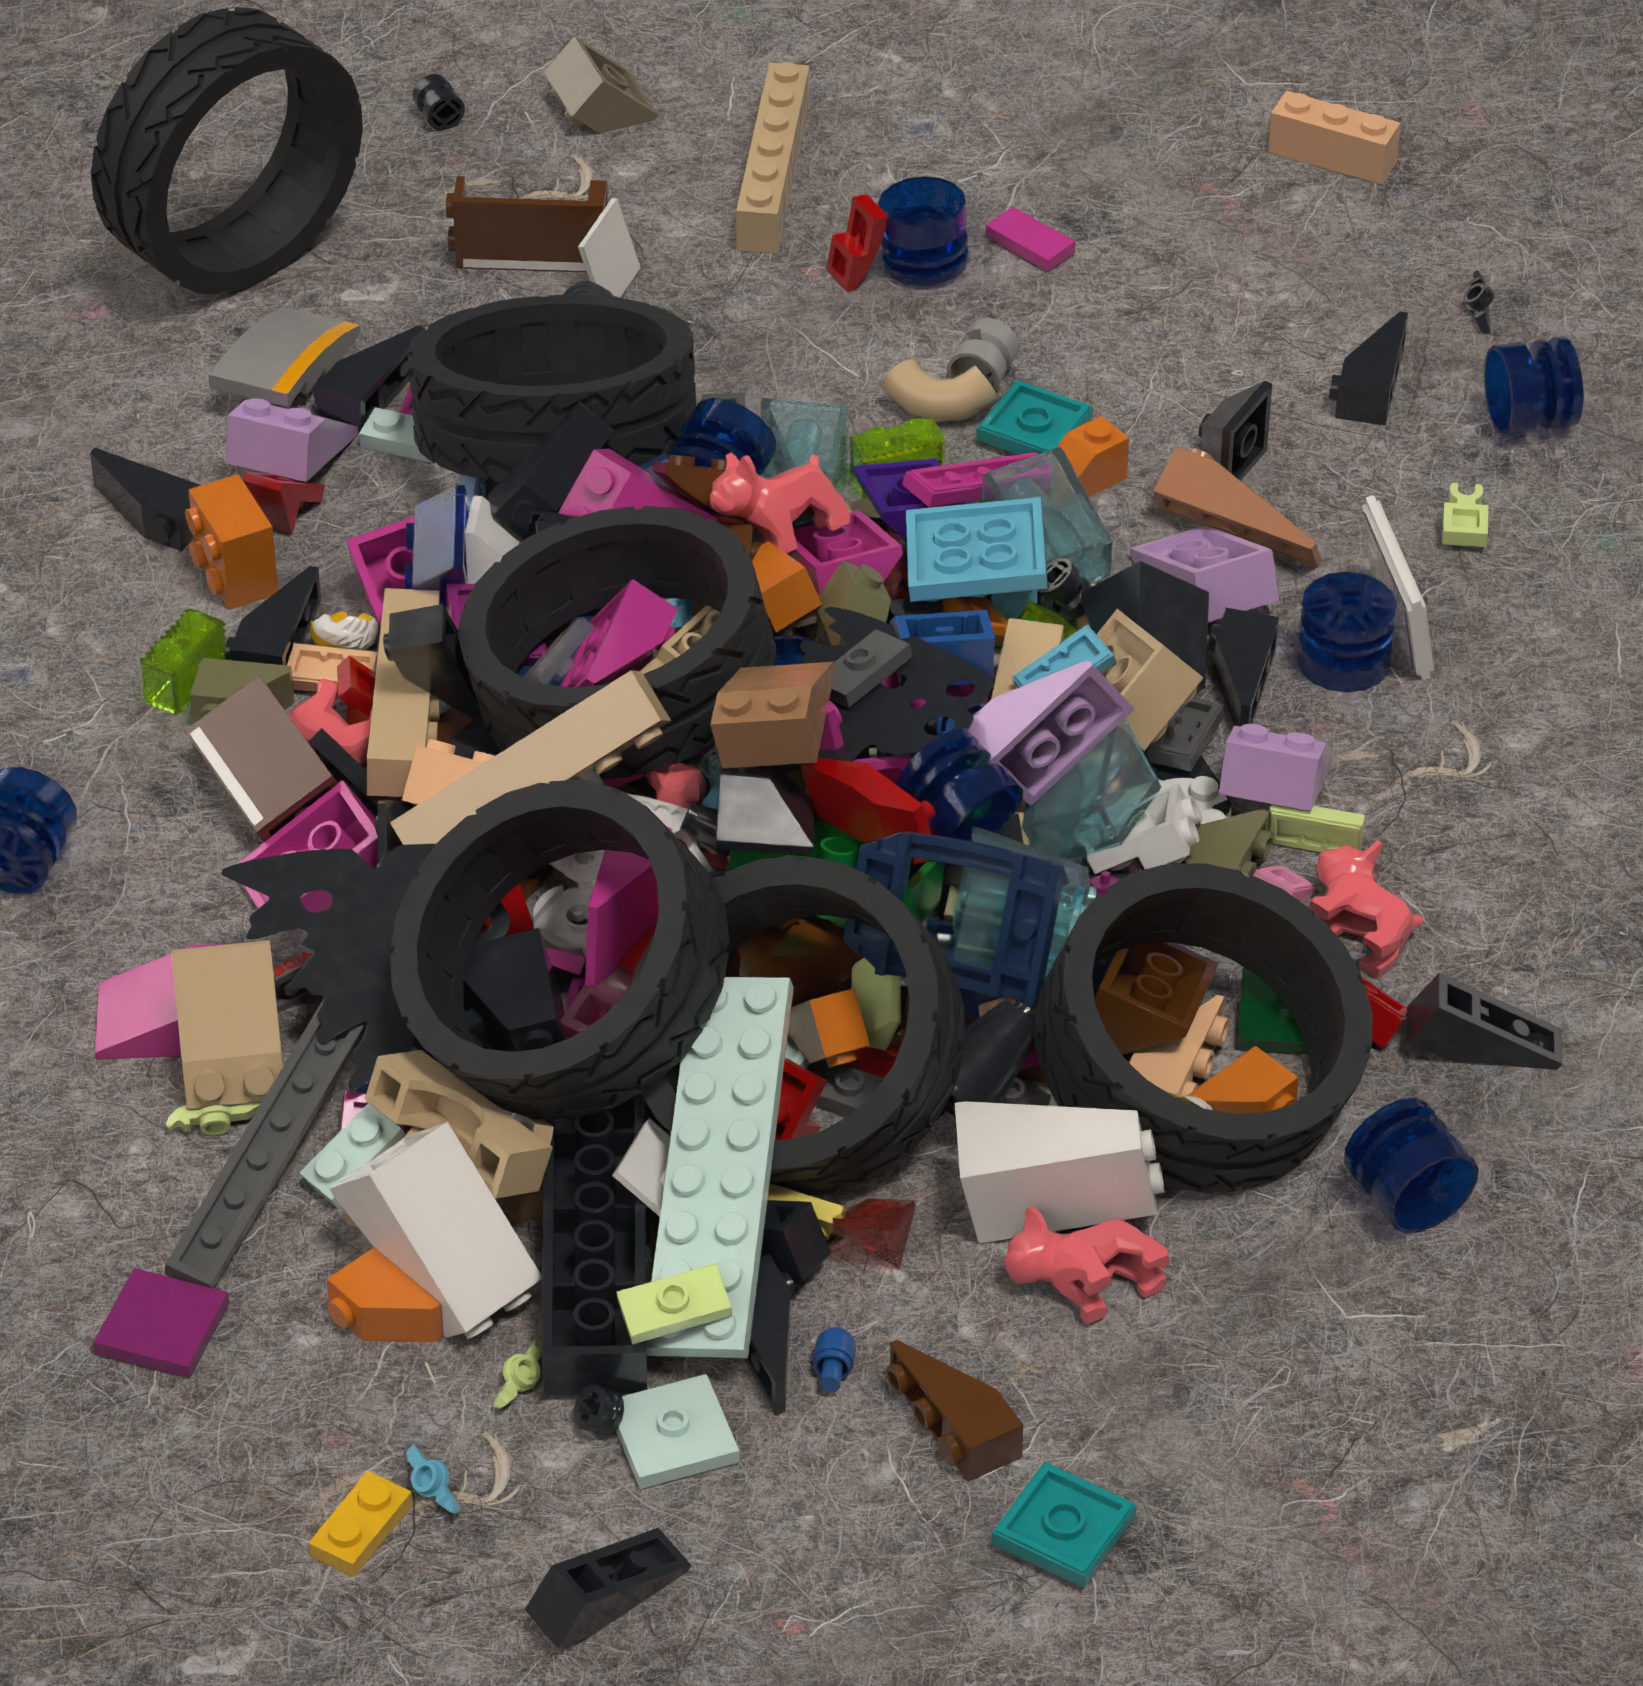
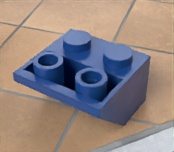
M987 610L895 616L888 623L894 630L893 637L900 640L908 637H919L980 668L992 678L995 636ZM896 673L899 685L903 686L907 676ZM957 680L949 685L969 686L974 683L970 680Z

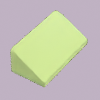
M863 958L854 964L852 968L851 989H855L869 1038L870 1046L867 1047L886 1050L901 1022V976H880L874 974L875 968Z

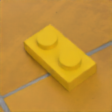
M367 1471L308 1542L309 1556L351 1577H355L413 1505L412 1491Z

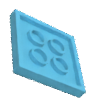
M1041 497L906 510L910 602L923 600L936 602L944 598L965 596L979 598L996 593H1029L1038 589H1048Z

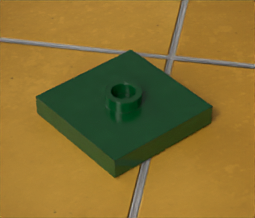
M1242 968L1238 1050H1250L1257 1046L1265 1052L1308 1054V1048L1297 1021L1281 998L1257 975L1246 968Z

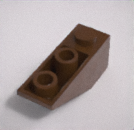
M899 1340L890 1342V1365L886 1367L889 1384L897 1395L903 1394L912 1406L914 1417L923 1430L929 1429L937 1439L941 1454L948 1465H956L969 1482L1022 1458L1024 1425L996 1388Z

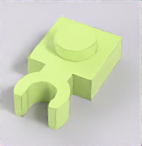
M1452 483L1449 500L1444 502L1442 544L1462 547H1487L1488 505H1482V485L1475 484L1474 493L1464 495L1458 491V483Z

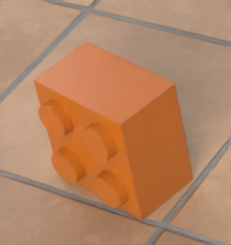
M239 474L189 489L190 508L185 510L188 527L194 537V542L189 543V552L197 569H204L212 594H219L230 610L268 598L277 592L278 580L273 527Z

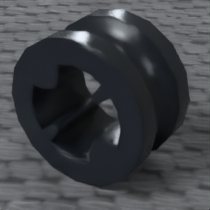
M591 1384L580 1392L575 1402L574 1420L576 1425L582 1430L593 1431L598 1435L607 1436L619 1427L623 1419L624 1400L622 1395L616 1390L605 1389L600 1385Z

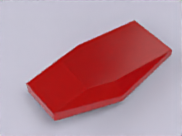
M817 758V763L800 764L817 818L865 844L903 831L932 835L928 821L936 814L933 806L927 801L920 803L868 763Z

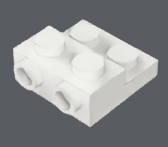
M1176 784L1094 818L1087 860L1094 873L1097 874L1106 869L1111 871L1123 869L1135 860V857L1139 858L1144 869L1160 865L1172 868V864H1180L1189 855L1191 845L1199 842V834L1195 825L1202 822V815L1195 799L1192 796L1186 798L1180 785Z

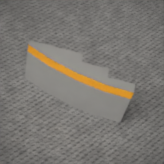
M283 306L265 315L252 325L226 351L208 374L209 387L252 399H264L272 404L289 408L298 393L308 395L317 380L344 357L361 332L360 325Z

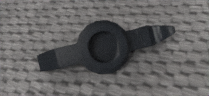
M1476 270L1473 272L1472 286L1464 295V301L1467 303V309L1475 313V320L1479 329L1488 334L1491 332L1490 304L1494 299L1495 293L1491 287L1486 285L1481 273Z

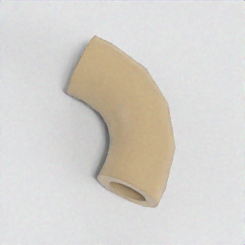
M908 359L893 367L881 382L882 388L888 396L908 413L934 422L966 420L1000 401L991 384L975 365L955 378L938 379L929 376L917 361Z

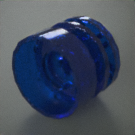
M922 176L904 179L892 184L882 192L878 200V206L888 215V220L881 241V256L884 271L889 276L905 284L925 286L943 283L955 278L965 270L969 261L968 236L965 228L967 225L966 200L964 192L955 183L942 178Z
M1565 336L1553 337L1548 341L1537 339L1532 342L1530 349L1522 342L1493 345L1488 349L1484 365V390L1488 411L1498 433L1503 436L1528 433L1535 430L1538 422L1546 430L1554 429L1558 425L1563 428L1572 427L1579 423L1584 402L1583 378L1580 362L1570 339Z
M710 398L701 400L693 409L682 428V434L674 441L668 455L695 457V466L711 467V459L726 460L725 456L729 453L735 455L739 461L742 457L748 455L755 466L756 473L761 476L776 453L777 441L771 428L758 415L745 406L726 399Z
M1355 572L1330 573L1314 580L1305 589L1301 605V629L1297 650V663L1301 673L1313 684L1338 692L1364 691L1380 684L1389 674L1392 660L1393 634L1397 612V601L1393 591L1382 581L1369 575Z
M967 728L953 729L940 735L923 747L908 762L895 783L920 803L927 801L933 806L936 814L928 821L932 835L982 844L992 839L1008 823L1023 799V789L1000 764L991 763L990 752L982 745H979V740Z
M23 767L0 769L1 891L16 894L30 893L42 887L77 822V808L69 793L55 780L39 771Z
M1418 1098L1397 1100L1381 1107L1367 1117L1353 1132L1344 1153V1164L1355 1181L1359 1182L1364 1192L1372 1196L1377 1208L1393 1228L1403 1233L1422 1232L1442 1223L1456 1213L1467 1201L1478 1180L1479 1168L1474 1158L1455 1136L1450 1135L1445 1123L1437 1117L1431 1106Z

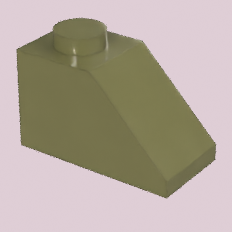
M843 560L819 594L822 605L816 609L831 645L847 647L843 636L828 628L836 620L825 613L824 610L827 607H837L859 612L886 623L891 600L884 586L882 575L868 565L858 567Z
M201 658L190 693L193 724L259 675L279 699L284 709L293 706L295 699L292 666Z

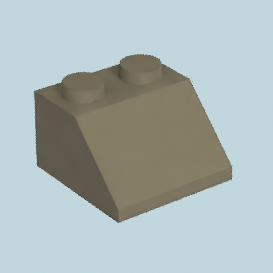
M575 36L544 71L552 85L550 92L565 105V116L579 128H583L586 125L598 133H604L652 121L658 115L629 69Z

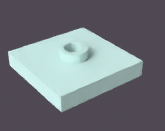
M707 1374L622 1396L624 1400V1414L616 1432L639 1489L740 1462L738 1446Z

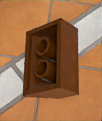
M1176 943L1141 944L1117 951L1096 993L1095 1005L1106 1033L1120 1053L1124 1055L1186 1037L1219 963Z

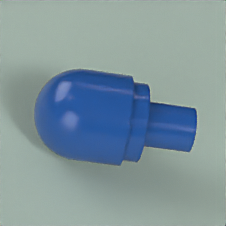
M831 1327L824 1330L818 1336L815 1343L813 1365L817 1374L821 1376L820 1387L827 1392L837 1391L840 1388L841 1380L849 1375L854 1366L856 1342L850 1332L840 1327Z

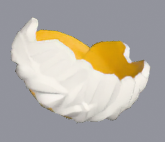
M339 611L332 616L323 614L319 619L310 622V635L315 645L364 651L374 644L379 629L377 619L367 613L355 617L347 616V612Z

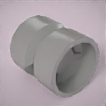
M980 318L974 321L947 364L949 379L965 373L975 365L996 391L1019 352V341L1016 333L1000 320Z

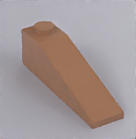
M1175 447L1153 490L1160 510L1270 548L1273 552L1316 568L1319 567L1322 560L1317 544L1313 539L1222 467L1210 454L1200 449L1193 448L1191 451Z

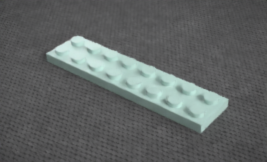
M725 977L722 991L709 1021L701 1025L700 1028L703 1031L681 1060L652 1281L717 1263L731 1304L732 1316L646 1340L647 1356L748 1358L794 988L790 978Z

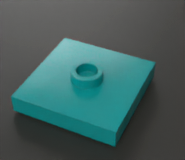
M1016 380L977 427L976 440L1018 455L1036 452L1047 461L1067 432L1093 419V406Z
M1044 1461L993 1530L991 1544L1085 1588L1136 1517L1137 1504Z

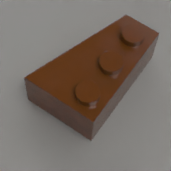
M799 919L794 925H790L783 930L769 926L740 943L728 955L725 977L790 978L794 987L792 1008L812 999L851 989L852 968L854 964L864 957L862 954L856 955L843 941L845 928L838 927L827 919Z

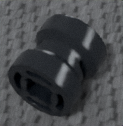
M440 74L428 75L419 80L415 85L412 93L413 100L419 110L423 112L431 127L436 130L450 129L463 118L465 105L458 94L454 92L446 77Z
M1059 558L1053 560L1046 565L1048 589H1038L1037 591L1045 600L1052 601V608L1062 620H1075L1085 614L1081 602V592L1092 587V585L1086 579L1079 578V570L1069 559Z

